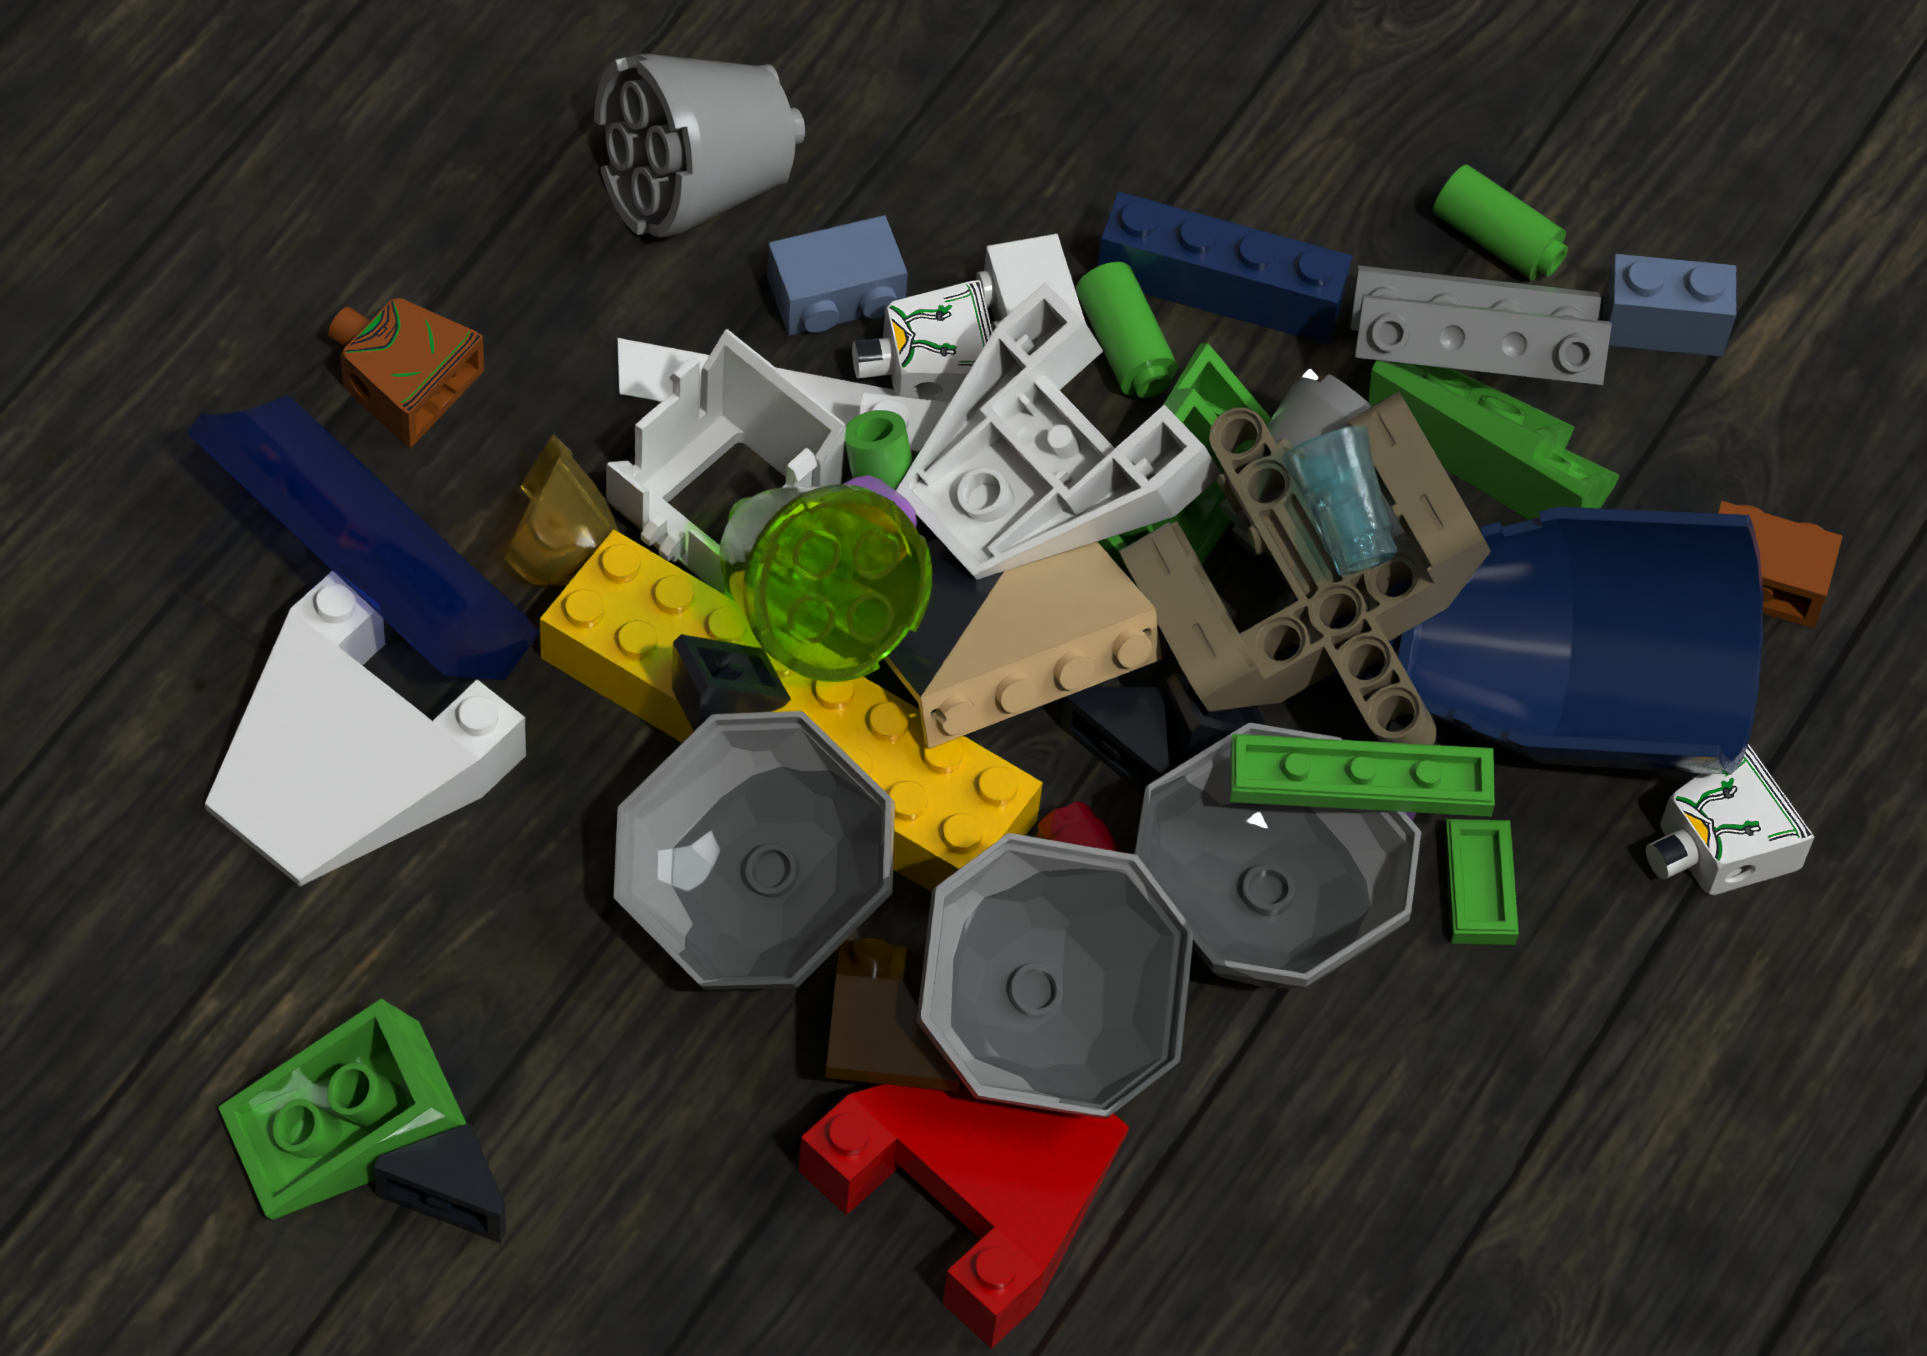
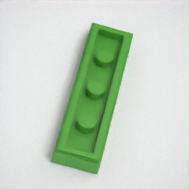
M1232 734L1230 743V802L1491 817L1495 806L1493 748Z

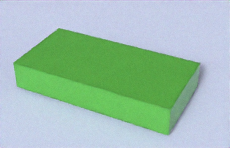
M1446 819L1443 833L1451 944L1515 945L1519 932L1510 820Z

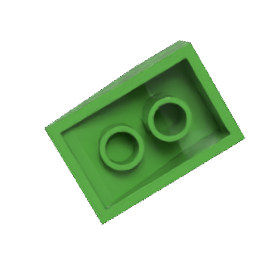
M383 999L378 1000L218 1107L266 1217L272 1220L375 1181L374 1166L380 1155L466 1124L419 1021Z

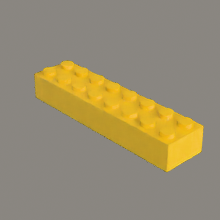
M614 529L540 618L541 659L681 743L694 730L672 691L673 641L681 634L764 649L791 698L783 708L773 712L803 711L894 800L893 870L930 892L1006 834L1013 833L1026 836L1038 820L1043 782L965 736L929 749L924 741L919 709Z

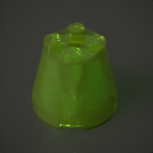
M837 484L774 488L763 491L752 498H743L734 504L729 513V522L723 533L719 551L723 582L727 592L733 596L755 638L772 658L792 671L810 679L827 682L848 681L878 670L880 668L878 662L898 646L909 630L916 633L930 599L932 587L931 557L925 537L918 534L910 518L895 504L896 502L864 487Z

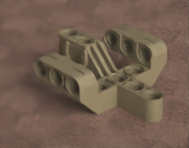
M1399 391L1350 418L1348 420L1350 423L1344 425L1408 539L1351 571L1348 570L1321 523V520L1332 515L1322 497L1313 492L1308 493L1300 479V476L1307 473V470L1290 440L1282 438L1276 442L1263 419L1253 410L1233 408L1223 412L1214 421L1209 437L1212 449L1225 470L1218 475L1217 483L1234 512L1237 513L1242 509L1252 525L1248 528L1249 540L1258 556L1270 550L1298 601L1239 634L1177 521L1173 524L1168 522L1119 550L1139 590L1156 608L1157 624L1199 699L1208 711L1281 703L1338 670L1378 742L1433 745L1437 731L1434 720L1389 641L1447 609L1491 551ZM1250 439L1256 440L1253 447L1248 451L1240 454L1234 453L1242 442ZM1284 489L1282 495L1277 500L1270 503H1261L1264 496L1270 491ZM1403 581L1413 582L1409 590L1403 595L1388 597L1391 588L1397 583ZM1356 613L1354 620L1348 626L1341 629H1332L1335 620L1341 615ZM1292 644L1300 645V648L1293 657L1284 661H1276L1282 649ZM1376 663L1385 664L1382 672L1375 678L1360 680L1363 671L1370 665ZM1404 714L1414 715L1412 722L1405 729L1398 732L1388 731L1392 721Z

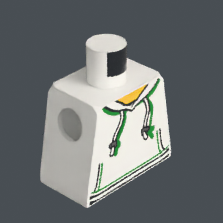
M980 280L969 281L903 298L888 304L885 309L883 338L853 342L852 355L856 377L866 378L891 375L895 396L951 402L992 335Z
M1748 744L1741 765L1732 775L1701 773L1678 789L1669 798L1660 823L1665 837L1646 846V856L1652 870L1659 878L1665 880L1689 869L1704 892L1716 895L1801 869L1814 836Z

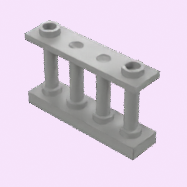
M1358 265L1350 318V329L1358 331L1355 350L1356 358L1603 385L1612 324L1608 321L1598 320L1601 303L1599 292Z

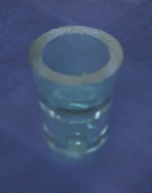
M1366 426L1342 428L1317 436L1295 446L1282 456L1284 464L1300 489L1312 515L1325 552L1332 554L1338 575L1355 574L1377 567L1394 558L1397 548L1390 534L1393 526L1380 490L1372 458L1368 428Z

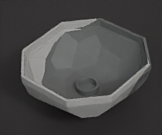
M803 711L712 714L618 806L614 898L704 990L798 988L892 894L895 802Z
M1248 723L1145 787L1135 855L1140 858L1194 930L1192 948L1213 973L1221 978L1270 989L1305 988L1348 964L1409 921L1412 910L1421 831L1405 812L1230 802V743L1232 734L1342 740L1340 737Z
M1008 833L932 890L916 1022L974 1098L1106 1119L1181 1060L1194 930L1137 855Z

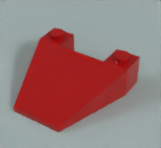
M961 1079L959 1092L883 1084L849 1094L801 1137L799 1173L847 1215L901 1167L972 1231L980 1241L947 1270L943 1305L992 1349L1039 1305L1127 1136L1129 1126L1114 1113L1106 1119L974 1098Z

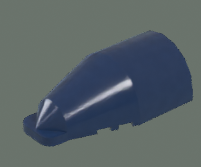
M1578 507L1547 509L1540 511V517L1503 527L1500 522L1480 527L1481 534L1491 552L1450 606L1389 641L1433 720L1538 763L1732 775L1743 761L1751 736L1760 680L1763 645V585L1760 551L1754 526L1749 515ZM1381 553L1365 557H1341L1348 570L1351 571ZM1403 581L1397 583L1391 588L1388 597L1403 595L1409 590L1413 582ZM1356 613L1341 615L1335 620L1332 629H1341L1348 626L1354 620ZM1292 644L1288 646L1290 657L1297 653L1300 645ZM1376 663L1370 665L1363 671L1360 680L1375 678L1382 672L1385 664ZM1338 670L1318 681V683L1345 684Z

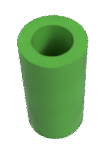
M1468 164L1460 167L1450 177L1434 204L1433 214L1530 280H1535L1541 274L1547 277L1551 276L1567 255L1568 246L1563 244L1566 231Z
M1111 262L1092 269L1080 279L1075 291L1122 392L1129 396H1139L1141 398H1151L1161 394L1170 386L1171 380L1177 373L1178 364L1131 267L1124 262Z
M875 410L860 414L847 423L845 447L852 478L869 475L882 479L894 490H897L913 464L904 419L892 411ZM917 515L915 540L923 534L926 528V524Z

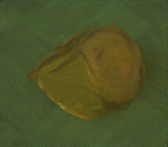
M552 434L521 485V488L531 500L513 539L508 544L504 558L521 577L536 585H568L614 529L618 532L605 498L593 481L572 458V452Z

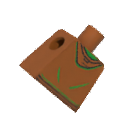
M402 298L390 300L372 320L347 306L335 316L329 327V338L345 347L340 356L342 383L345 389L409 448L430 429L484 372V347L481 334Z

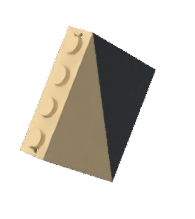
M937 538L911 548L902 560L887 567L874 570L859 567L827 579L836 631L845 642L866 636L917 700L924 741L929 749L1162 659L1156 608L1098 542L976 580Z

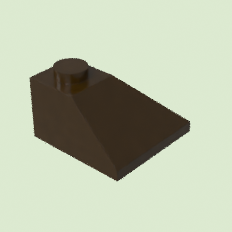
M865 938L858 941L845 940L840 945L825 1078L959 1092L960 1078L916 1022L923 963L907 946L892 945L875 938Z

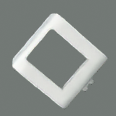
M726 329L701 369L700 409V361L692 356L669 377L673 381V393L635 424V464L632 465L628 461L609 462L606 465V500L610 506L642 531L641 540L648 546L653 544L659 549V555L665 560L678 561L702 582L729 598L736 600L822 525L824 510L831 494L842 485L846 426L844 422ZM736 443H744L786 477V484L748 516L747 539L734 551L728 553L668 502Z

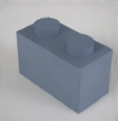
M886 215L769 242L767 279L788 336L806 331L822 332L836 324L865 317L881 318L885 316V309L892 301L906 298L908 272Z
M1615 254L1603 295V321H1608L1612 324L1609 346L1723 357L1736 318V265Z

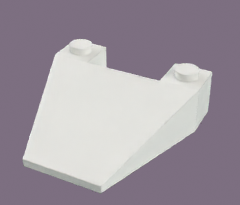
M1046 282L997 325L896 490L909 501L915 509L916 515L976 580L1175 517L1221 474L1205 446L1165 405L1120 445L1114 448L1064 396L1060 389L1100 355L1103 350L1086 323Z
M336 568L290 609L205 802L206 811L299 886L482 798L526 756L525 717L480 681L476 680L432 721L362 666L385 645L382 604Z

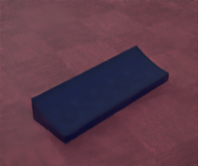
M289 395L240 412L228 414L201 413L187 434L443 675L505 680L540 634V629Z

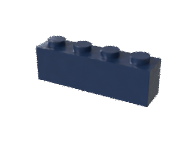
M1118 191L1101 238L1098 266L1111 262L1127 263L1131 267L1143 294L1329 345L1344 299L1353 255Z

